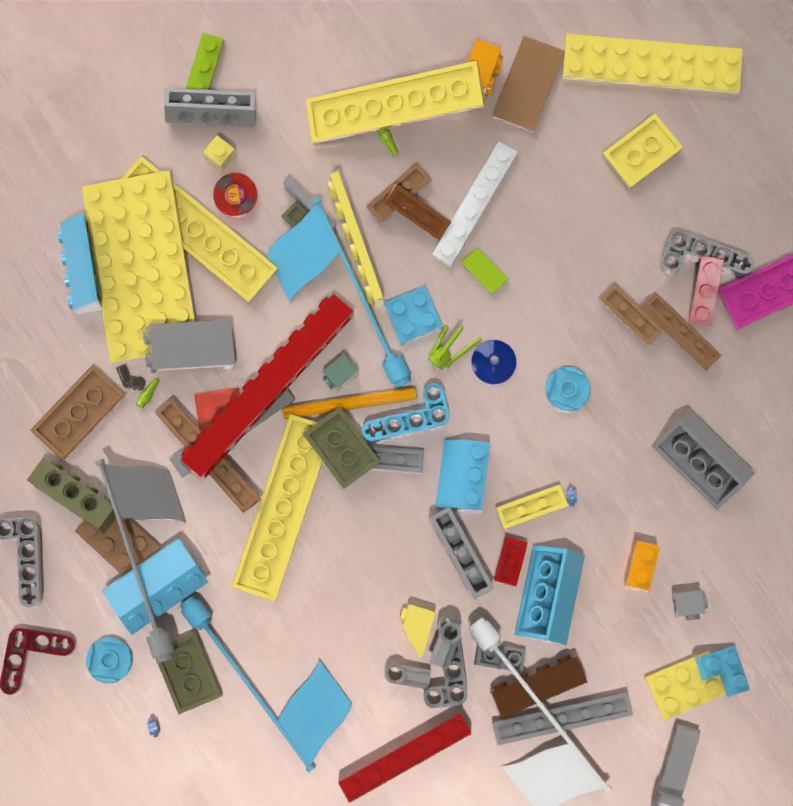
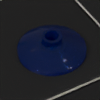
M488 340L481 343L475 349L471 365L478 379L487 384L497 385L511 378L516 369L517 361L514 351L508 344L499 340ZM496 357L499 362L494 365L490 362V359Z

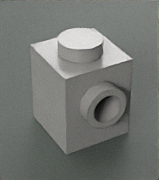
M702 590L672 595L675 618L686 616V621L700 619V615L705 613V609H708L707 596L703 595Z

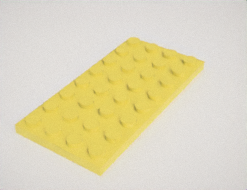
M170 170L81 186L110 363L112 364L145 358V355L149 352L148 345L144 344L143 333L147 331L149 324L196 322ZM141 254L158 269H148L145 274L146 278L137 276ZM159 271L164 275V280H158L160 276Z

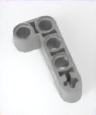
M677 231L672 234L660 263V269L663 274L673 276L682 267L684 259L700 264L701 255L695 252V247L700 246L704 248L705 256L716 257L717 254H723L727 261L723 263L722 272L737 278L749 275L755 264L754 259L748 254L684 231ZM681 239L684 242V247H676L673 240ZM734 258L735 260L733 261V265L729 266V264ZM666 260H674L677 263V267L669 268ZM741 262L745 263V265H744L745 269H744V270L740 269V268H741V265H740Z
M31 518L1 519L0 531L2 526L9 524L11 532L7 536H2L0 532V539L8 542L17 541L19 601L27 608H38L43 602L40 525ZM32 523L34 525L33 532L25 535L23 531L24 526ZM28 546H33L35 549L34 555L26 558L24 550ZM28 569H34L36 573L31 581H27L25 578V573ZM25 585H36V588L31 587V593L36 595V599H33L32 603L26 600V597L30 596V588L25 587Z
M444 615L439 619L437 623L438 637L442 628L441 625L445 623L446 619L458 625V621L454 616ZM451 627V636L456 634L457 637V629L455 627ZM446 629L444 630V635H445V636H447V631H446ZM460 639L457 644V652L453 655L450 666L456 665L459 667L460 675L458 678H451L447 673V669L443 668L445 686L429 688L423 697L424 703L430 708L458 706L467 699L468 692ZM454 688H459L463 691V698L459 702L451 699L450 693ZM432 691L438 692L441 697L440 702L436 705L430 704L427 700L428 694Z
M677 723L653 806H683L684 798L682 796L699 741L700 730Z

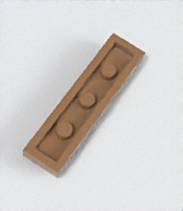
M657 293L642 306L641 309L706 371L722 356Z

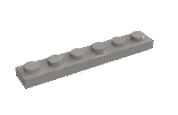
M628 692L548 710L564 731L633 715ZM543 711L492 722L497 745L559 732Z

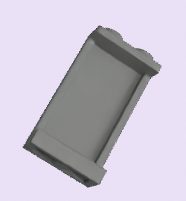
M231 320L149 324L147 331L143 333L144 344L148 345L149 352L145 355L146 367H150V373L160 370L210 367L231 369L235 365Z

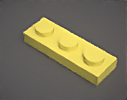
M557 485L496 508L503 530L568 507V503L561 485Z

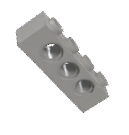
M165 89V122L254 126L255 92Z
M448 507L429 517L434 531L472 600L492 591L494 587L451 508Z

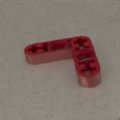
M24 628L13 629L7 641L0 678L1 691L7 695H15L21 690L29 651L64 657L70 656L76 649L74 639L66 635ZM19 632H22V636L25 637V642H20L19 649H24L23 653L11 651V647L17 648V641L14 640V636H18ZM40 636H46L49 641L48 646L44 649H39L36 645V640ZM53 637H57L55 640L57 643H64L65 639H67V643L71 645V648L66 649L65 653L62 652L63 649L60 647H54V651H51ZM13 655L21 657L22 662L18 668H12L9 664V659ZM7 670L20 672L19 676L14 675L13 682L17 683L16 688L13 687L11 691H8L9 687L5 686V682L11 680V674H7Z

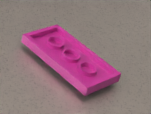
M793 254L718 289V295L736 331L793 305Z

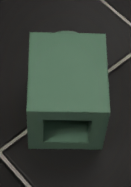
M343 354L323 371L325 378L322 380L330 390L335 388L339 392L358 376V370Z

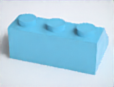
M444 440L435 508L446 509L450 507L451 510L481 514L490 443L472 440Z

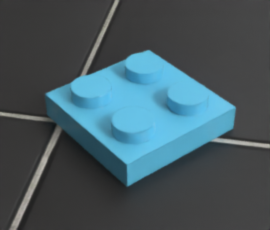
M426 286L384 302L401 345L443 328Z

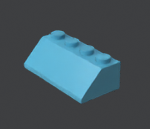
M84 213L61 222V230L57 231L59 243L64 245L61 259L63 266L67 265L68 271L67 274H64L66 287H70L71 295L68 296L69 308L73 309L77 315L102 311L88 220Z
M179 538L137 566L154 619L208 583L205 575ZM131 570L102 590L109 604L131 635L150 623L134 570Z
M533 545L514 635L567 645L585 555L568 549Z

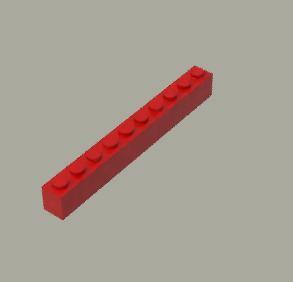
M335 294L330 298L325 297L318 306L320 309L315 314L311 313L303 322L304 326L299 331L296 329L289 336V342L285 347L280 346L275 351L273 360L269 364L266 362L258 370L259 375L254 380H248L242 388L244 391L239 396L235 395L228 402V408L225 412H219L212 420L213 425L208 430L203 429L196 438L198 441L192 447L190 445L186 447L181 453V464L201 482L206 479L352 320L354 310Z

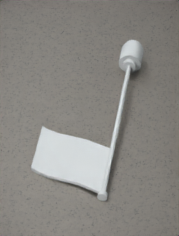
M483 617L468 628L471 631L470 635L483 652L488 649L489 652L494 650L568 743L546 749L521 762L501 766L532 806H558L579 795L602 790L605 794L608 793L612 787L606 785L498 648L501 645L498 641L502 638L488 620L486 621Z

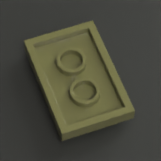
M340 407L302 434L343 490L380 463V460Z
M196 632L173 641L175 649L173 654L175 658L159 663L158 666L178 715L222 697Z

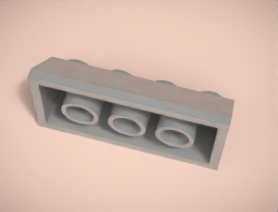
M690 409L652 446L717 511L755 474Z

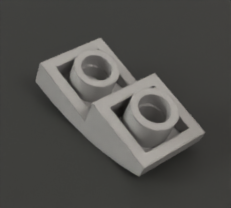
M477 644L474 665L510 671L494 650L489 652L487 649L483 652ZM499 645L498 648L515 670L523 673L526 650Z

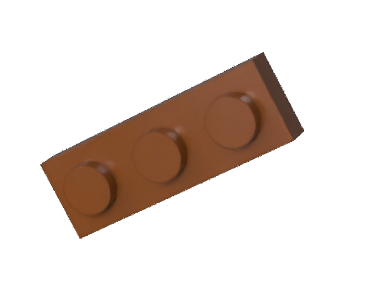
M398 184L394 185L383 202L438 241L451 224L450 220Z

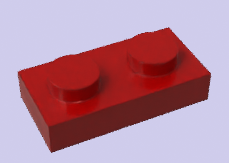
M505 537L494 582L512 587L517 586L528 542Z

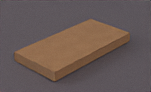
M523 36L492 118L534 133L565 51Z
M92 364L30 431L62 461H65L126 397V394Z

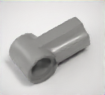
M453 622L443 625L429 663L445 669L449 668L461 637L459 625ZM453 626L457 629L458 635L455 639L450 640L445 637L444 630L447 627Z
M398 663L390 664L385 668L384 677L389 683L428 690L431 669ZM392 667H397L401 671V677L396 681L389 677V670Z

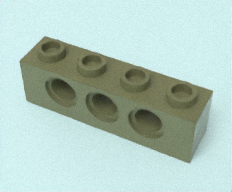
M42 458L27 481L105 534L116 519L110 498L107 495L104 498L97 495L99 490L89 483L86 486L79 482L81 478L73 472L69 471L68 474L61 470L63 466L52 459L49 462ZM61 478L60 484L53 486L54 480ZM74 490H79L78 496L71 498V493ZM92 502H97V507L89 511V505Z

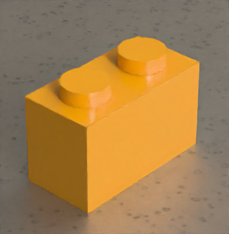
M641 541L634 543L624 585L625 588L644 593L650 591L660 546Z

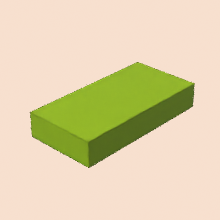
M478 248L461 262V265L491 295L495 294L508 281V278Z

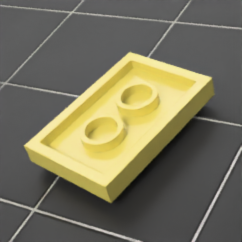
M654 114L604 151L602 156L626 186L631 189L679 153L683 147L660 118Z
M709 651L645 677L663 721L726 695L720 675L703 681L701 679L695 658L710 654Z

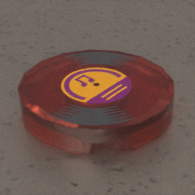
M230 173L217 181L213 189V199L217 209L230 218H240L248 215L254 208L258 200V192L255 183L248 176L241 173Z

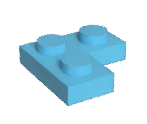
M736 646L695 658L702 681L720 675L727 697L750 690Z

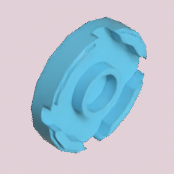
M563 367L550 375L546 382L545 393L547 400L554 408L562 412H573L586 404L590 396L591 386L582 371L575 367Z
M113 637L102 638L95 642L89 648L86 656V666L92 677L105 684L117 683L123 680L129 674L133 664L132 653L129 647L123 641Z

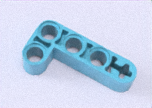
M430 384L425 388L423 394L424 409L366 422L362 427L363 439L367 443L375 444L444 428L449 421V411L443 388L438 384ZM435 390L440 394V398L432 401L427 396L428 392ZM441 412L444 414L445 420L437 423L432 418L433 414ZM414 417H419L422 419L423 425L415 428L410 424V420ZM392 422H397L401 426V429L396 433L390 432L388 429V425ZM381 424H384L386 435L382 436V431L376 432L375 437L366 434L369 432L370 427L377 431L381 430Z

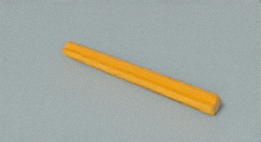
M411 387L283 407L282 411L284 419H289L290 414L304 417L331 413L339 407L345 411L412 401L417 399L416 389Z

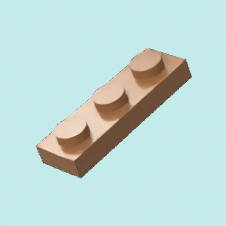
M415 163L370 202L366 208L382 224L395 213L394 210L383 203L395 184H398L415 196L431 182V178L418 163Z
M616 283L599 299L646 347L664 331Z

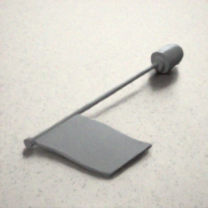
M104 459L97 460L95 463L100 468L153 628L149 632L150 636L146 638L152 658L156 659L157 664L175 658L173 654L175 649L169 631L157 628L121 517L141 521L168 519L186 522L169 470L156 467H120L105 464Z

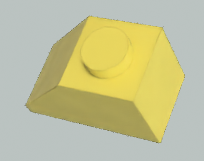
M409 604L408 609L403 608L400 622H404L402 628L416 654L419 657H423L436 612Z

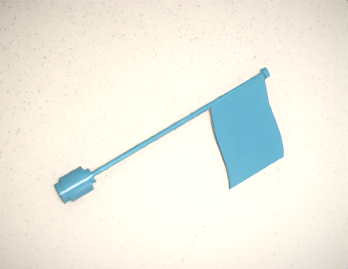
M321 197L312 200L315 206L301 222L280 237L267 253L271 263L278 268L276 274L289 302L292 301L302 287L322 273L340 253L388 357L384 358L386 363L382 364L390 383L394 384L395 388L411 382V373L403 356H397V353L392 354L321 205Z
M193 595L180 604L181 613L193 629L198 627L199 630L204 628L306 765V771L309 773L316 768L312 762L323 744L345 720L352 707L350 700L321 661H318L309 679L292 696L277 720L208 625L211 623L209 618L212 615L200 598L197 599Z

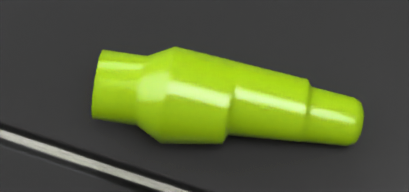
M386 128L377 130L379 138L392 155H398L399 152L390 131Z
M154 378L142 391L135 404L137 407L143 409L150 402L152 394L160 382L159 379Z

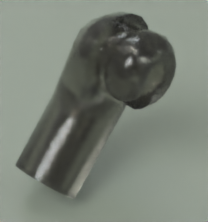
M126 364L116 368L123 387L133 391L144 389L146 380L141 376L130 375Z

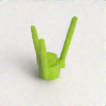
M445 325L434 348L429 353L431 356L428 360L440 370H443L444 367L449 369L456 360L481 342L482 338L478 337L449 359L451 354L448 352V349L462 332L463 326L457 329L443 348L440 345L448 330V325Z

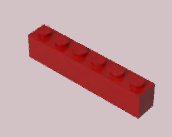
M459 713L339 781L338 784L348 802L351 803L472 733L463 716Z

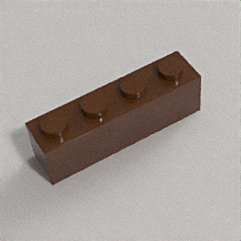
M569 654L557 659L559 664L550 667L548 663L536 668L537 673L529 676L526 672L520 676L541 702L587 683L577 656L571 658ZM514 677L515 683L507 685L505 681L493 686L495 691L490 693L501 719L536 704L516 677Z

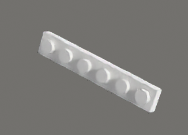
M499 141L497 142L453 217L451 224L432 253V257L452 267L515 159L517 151Z

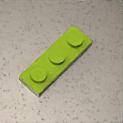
M202 33L186 89L210 90L223 48L224 38Z

